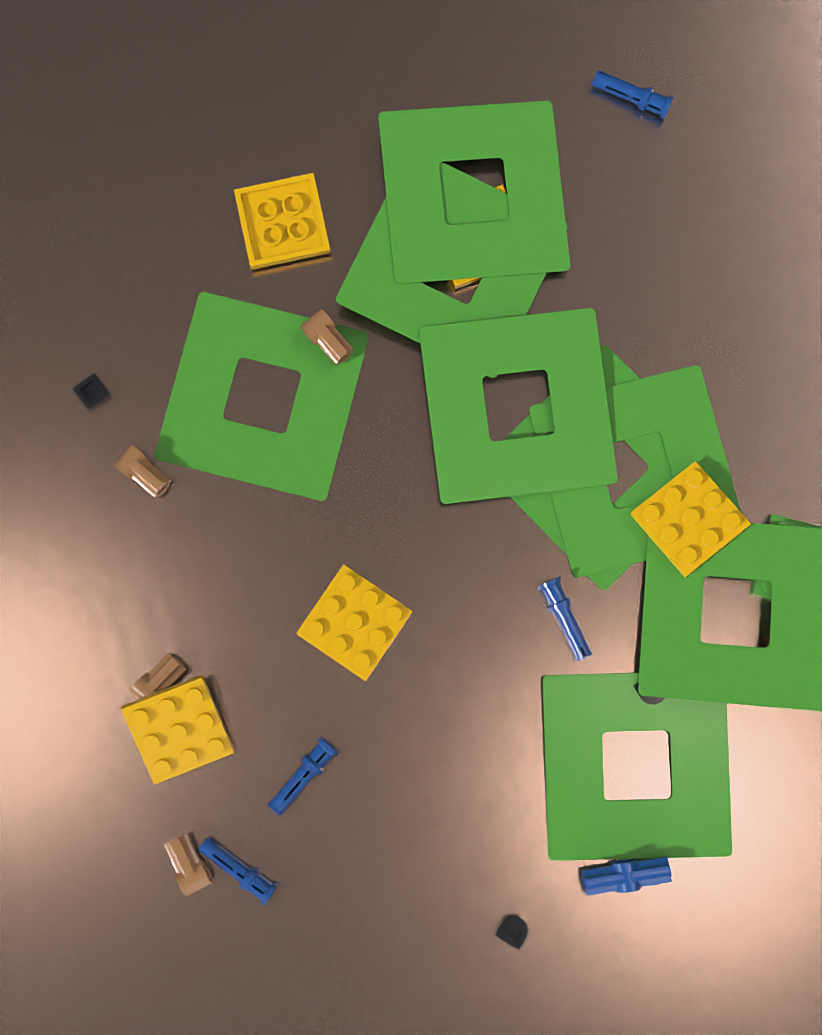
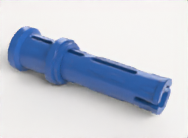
M599 69L592 82L593 87L631 101L638 105L639 110H649L660 115V118L665 120L674 99L671 95L666 97L654 92L652 87H646L645 89Z
M559 576L539 585L538 589L543 591L549 603V612L555 613L576 657V661L585 659L584 656L589 657L593 655V652L590 650L570 608L572 600L566 596L560 583L562 579Z
M320 736L318 744L309 755L302 757V765L268 803V807L274 813L281 816L315 775L318 776L324 772L323 767L333 756H337L339 751L329 741Z
M210 836L204 840L198 849L199 853H202L241 883L239 886L243 891L248 890L260 899V904L265 906L279 886L277 882L272 883L261 875L260 869L257 867L252 869L232 853L211 839Z

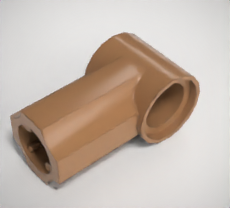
M322 309L300 326L307 338L314 345H318L336 366L343 363L354 352L351 345L336 330L337 327Z
M131 444L113 465L131 481L135 480L145 491L157 498L167 489L171 480L149 462V458Z
M168 653L149 673H145L132 685L129 692L137 700L171 687L187 669L176 657Z
M188 833L164 845L175 867L177 883L186 897L213 884L211 873L205 862L200 860Z

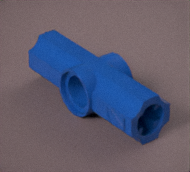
M666 856L639 861L637 859H625L612 862L608 866L581 870L586 896L614 891L616 893H629L642 889L641 887L672 882L671 867Z

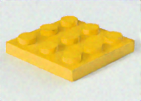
M314 173L234 190L251 270L331 253Z
M696 461L630 514L684 578L689 576L751 525L747 518Z
M343 564L296 634L366 681L413 611Z
M203 675L196 676L121 707L123 716L154 785L234 753L233 745Z

